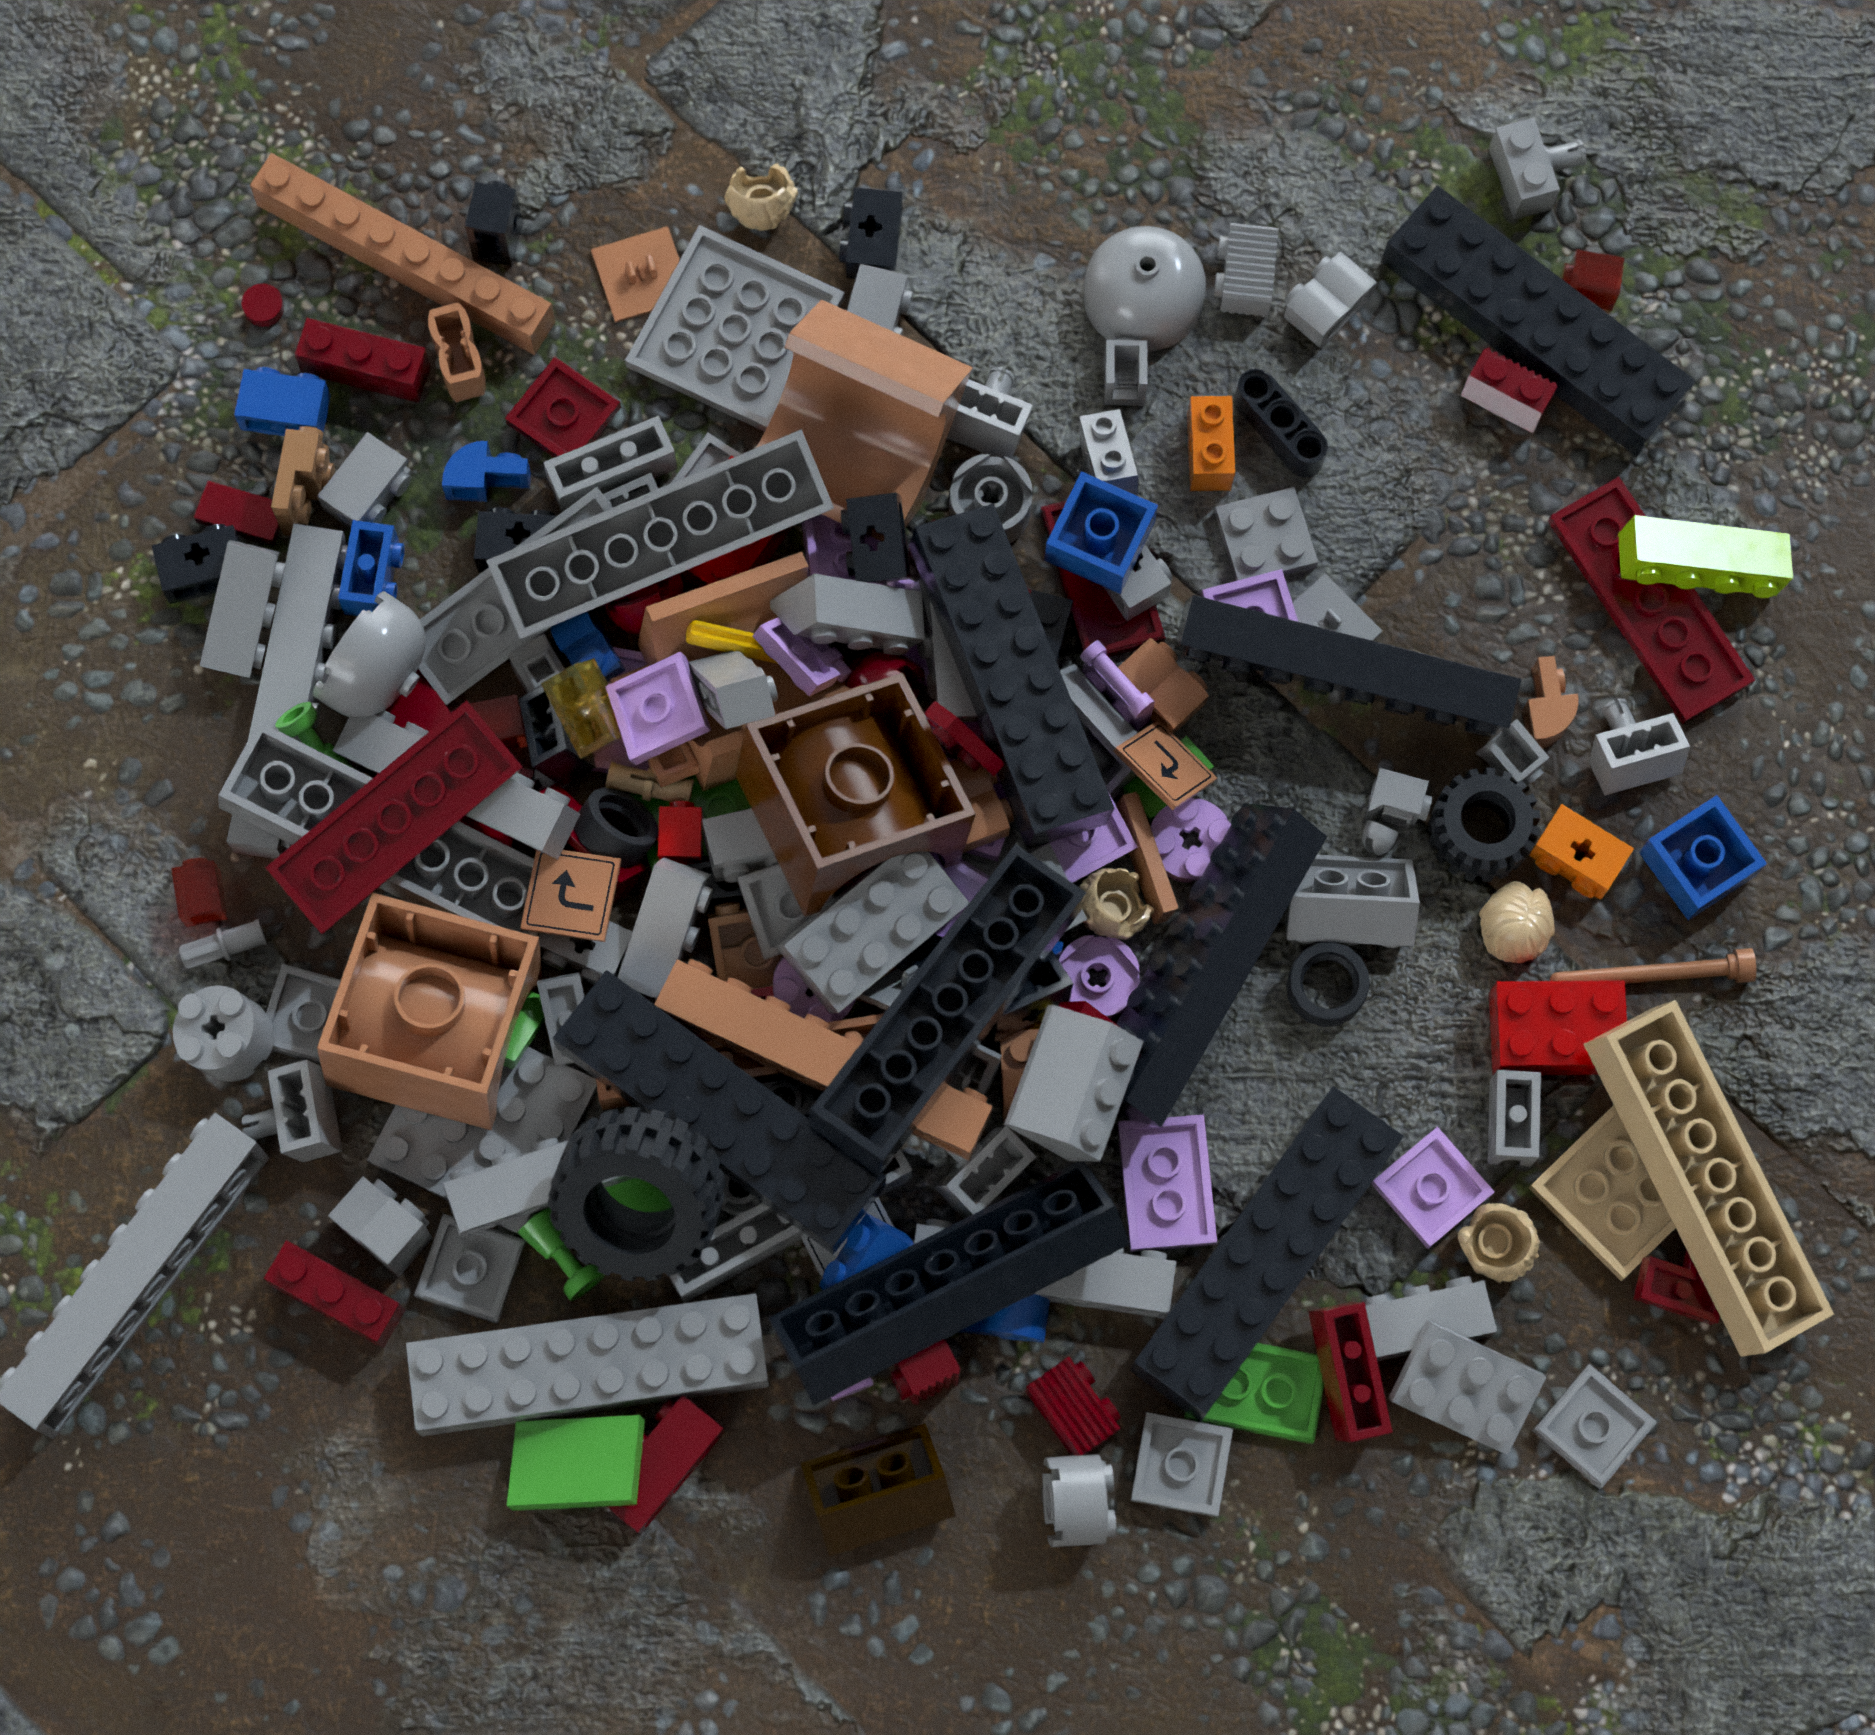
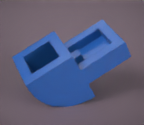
M477 441L467 444L457 450L445 466L442 487L446 500L488 502L489 486L530 489L531 471L528 459L514 453H500L497 457H491L488 441Z
M593 609L551 626V633L557 646L568 657L584 687L589 692H594L609 682L611 678L617 677L626 671L610 644L611 639Z
M1033 1294L957 1333L990 1335L1006 1340L1044 1343L1050 1300Z

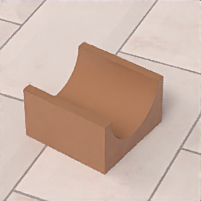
M821 299L788 334L784 348L794 352L790 372L775 412L756 448L802 429L834 506V509L822 513V515L841 523V510L847 509L846 499L897 492L902 498L906 527L922 506L973 367ZM872 529L871 537L884 541V535Z
M799 552L647 606L638 640V646L646 664L650 666L678 652L683 653L687 657L688 662L723 653V651L700 647L686 642L687 626L694 620L755 633L760 625L777 618L778 616L770 609V600L807 578L809 566L803 553ZM751 658L757 667L763 669L766 677L771 676L774 680L778 694V701L772 702L775 715L852 690V688L846 686L845 681L840 683L836 680L832 686L809 697L793 683L792 678L779 664ZM706 710L705 713L711 731L688 741L699 764L700 773L695 775L702 791L737 779L735 774L746 724L725 729Z
M372 893L317 1046L326 1086L492 1130L497 1115L496 1107L500 1079L514 1027L527 995L531 990L538 992L537 981L542 980L539 937Z

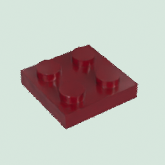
M554 357L508 413L505 421L512 429L555 458L594 442L621 409L620 401L560 359Z

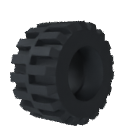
M1487 767L1483 774H1479L1476 768L1468 770L1465 777L1459 774L1453 778L1450 785H1446L1431 812L1432 817L1428 822V831L1432 832L1429 842L1431 849L1438 848L1439 850L1436 855L1438 861L1442 864L1447 860L1451 864L1448 871L1456 875L1458 870L1466 873L1464 880L1472 882L1476 876H1481L1482 882H1491L1494 876L1502 879L1508 876L1512 869L1516 870L1523 863L1535 845L1534 842L1538 838L1540 827H1537V824L1541 819L1540 810L1533 809L1537 800L1533 793L1528 796L1524 794L1527 785L1520 780L1517 784L1510 781L1513 774L1504 771L1501 777L1496 776L1495 768ZM1472 807H1485L1493 810L1502 818L1505 824L1506 839L1495 844H1484L1474 840L1463 828L1461 813Z

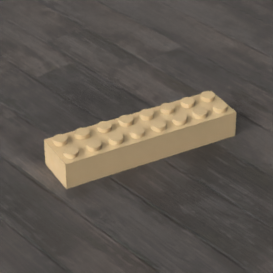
M1676 1000L1651 1008L1584 1043L1740 1356L1767 1353L1834 1315Z

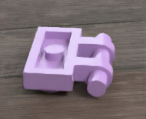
M779 617L760 625L752 636L763 647L765 653L774 659L792 678L793 683L809 697L832 686L836 680L840 683L844 682L852 673V670L843 662L844 656L836 647L830 648L827 644L813 643L811 638L794 635Z

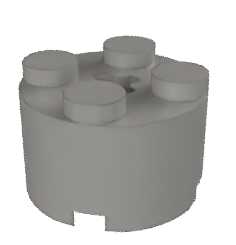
M981 454L970 458L957 469L953 477L949 493V516L983 507L997 500L998 503L994 505L1009 543L1018 539L1025 531L1031 515L1032 483L1027 472L1018 462L1005 456L1000 458L991 456V454ZM987 499L989 503H985L983 500Z
M209 986L194 994H187L181 999L173 1025V1040L177 1054L188 1064L217 1080L234 1082L249 1077L256 1072L253 1069L258 1066L262 1059L266 1061L273 1047L274 1029L269 1016L251 999L230 987Z
M1098 1454L1045 1458L1043 1465L1051 1469V1473L1043 1474L1044 1518L1045 1524H1054V1532L1056 1533V1535L1047 1536L1050 1547L1105 1544L1107 1537H1115L1114 1510H1109L1107 1505V1492H1113L1114 1490L1112 1466L1106 1465L1105 1461H1101Z

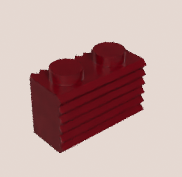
M1489 347L1485 348L1467 378L1461 396L1533 433L1549 406L1557 385L1556 382L1550 383L1548 378L1542 379L1541 374L1535 375L1534 370L1528 372L1527 367L1521 368L1519 363L1513 364L1512 359L1506 360L1504 355L1498 356L1497 351L1491 353Z
M943 1339L914 1356L896 1363L895 1370L891 1372V1380L902 1401L910 1398L913 1404L918 1405L920 1399L926 1401L928 1395L934 1397L935 1391L942 1393L943 1387L949 1389L951 1383L957 1385L960 1367L946 1340Z
M1067 1357L1027 1385L1025 1392L1070 1456L1087 1455L1119 1432L1120 1427L1116 1422L1121 1419V1416L1107 1397L1100 1400L1090 1387L1096 1381L1082 1361L1074 1364L1071 1358Z

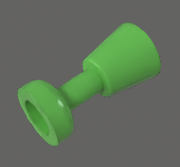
M303 702L290 708L275 723V727L279 732L289 737L298 736L303 744L357 770L346 758L333 752L334 746L332 744H324L312 728L317 719V711L310 702Z
M548 1207L526 1222L520 1228L518 1234L545 1259L554 1258L569 1278L564 1284L563 1291L572 1302L593 1289L605 1275L598 1272V1266L594 1264L585 1267L579 1264L559 1238L562 1230L556 1231L550 1218L552 1210Z

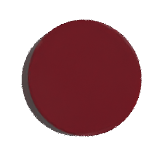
M265 283L253 285L245 291L242 297L241 305L247 320L253 325L259 327L271 326L278 322L284 313V302L281 294L272 285Z

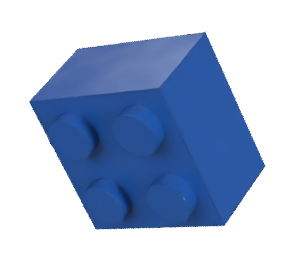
M1081 471L1046 542L1044 561L1121 594L1155 524L1158 505Z
M1718 795L1648 839L1639 852L1688 921L1756 877L1767 864Z

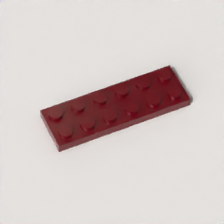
M1617 477L1550 515L1548 523L1682 725L1748 688L1755 682V678L1694 588L1681 589L1674 584L1666 583L1645 585L1638 583L1637 580L1621 578L1618 533L1634 515L1645 516V514L1621 478Z
M466 700L265 868L317 930L324 934L519 772L523 766Z

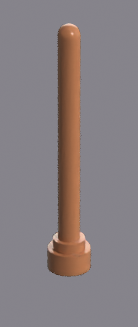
M1752 948L1734 949L1733 954L1725 955V959L1555 972L1551 975L1550 981L1625 980L1626 984L1727 976L1728 980L1735 979L1736 983L1755 982L1756 959Z

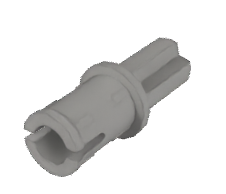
M256 919L253 922L225 931L218 928L216 929V934L181 945L179 953L186 969H191L222 958L229 961L231 960V955L260 945H267L261 923L259 919Z

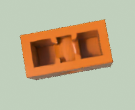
M1191 396L1187 412L1190 491H1231L1235 476L1232 396Z
M1561 804L1529 856L1536 860L1535 864L1544 872L1554 876L1559 874L1571 881L1573 889L1588 898L1595 896L1601 900L1613 884L1634 848ZM1578 849L1585 853L1581 862L1573 858Z

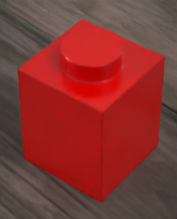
M673 801L669 803V806H659V861L664 857L681 864L703 862L702 820L704 816L702 807H695V804L689 801Z

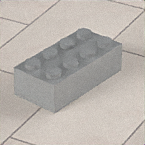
M929 851L907 853L872 866L826 904L821 912L814 914L779 943L776 948L829 1013H839L969 904V901Z

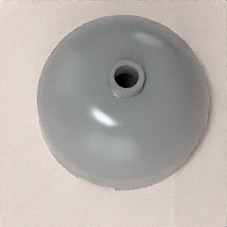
M1153 226L1127 228L1106 239L1092 255L1084 278L1083 299L1085 310L1094 328L1107 340L1131 337L1135 340H1147V351L1168 348L1184 339L1198 323L1206 294L1205 272L1197 253L1177 234Z
M385 591L376 596L374 602L379 604L373 612L362 610L345 632L324 665L327 667L325 673L329 675L325 684L318 681L313 689V697L337 713L347 717L364 718L379 714L389 708L401 694L407 697L420 679L416 671L421 664L425 652L426 638L424 628L418 616L409 607Z

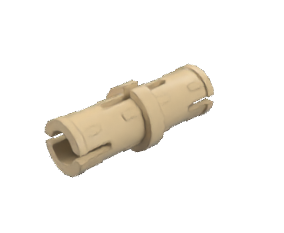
M611 761L605 788L642 795V800L646 801L656 798L669 802H690L694 780L682 779L660 788L650 767L647 771L616 764V762Z

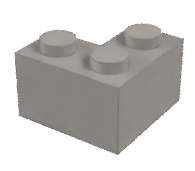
M362 1176L328 1216L333 1223L399 1278L433 1239L426 1229L430 1222L406 1198L401 1204L394 1200L397 1194L380 1179H377L372 1184Z

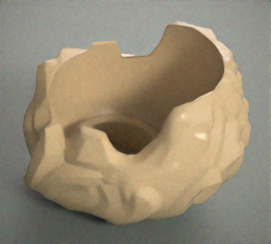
M776 163L769 168V175L758 177L747 176L745 169L739 167L732 175L730 185L726 191L725 201L731 210L732 216L738 219L743 226L749 229L764 231L775 229L787 218L799 193L797 188L794 187V182L791 180L787 169Z
M1102 868L1082 880L1080 889L1086 892L1082 906L1087 918L1083 922L1085 928L1094 931L1096 935L1128 940L1147 925L1151 914L1154 912V908L1149 904L1144 905L1139 898V875L1136 872L1129 873L1127 869Z
M1513 881L1498 889L1496 893L1492 894L1479 913L1483 942L1487 952L1505 962L1521 964L1525 961L1536 959L1537 956H1540L1546 950L1551 937L1555 934L1553 911L1547 894L1540 888L1532 891L1521 882Z
M1487 1203L1478 1206L1471 1218L1470 1226H1465L1458 1232L1460 1246L1472 1265L1473 1270L1499 1283L1501 1281H1515L1519 1276H1525L1526 1272L1532 1269L1534 1259L1539 1257L1540 1241L1537 1230L1529 1219L1528 1214L1502 1203Z

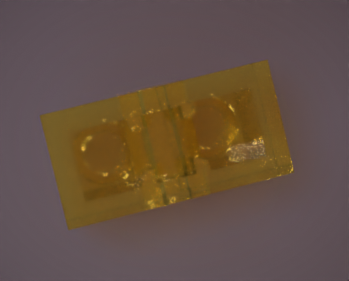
M595 658L574 664L541 683L580 759L601 752L622 740L605 687L608 683Z

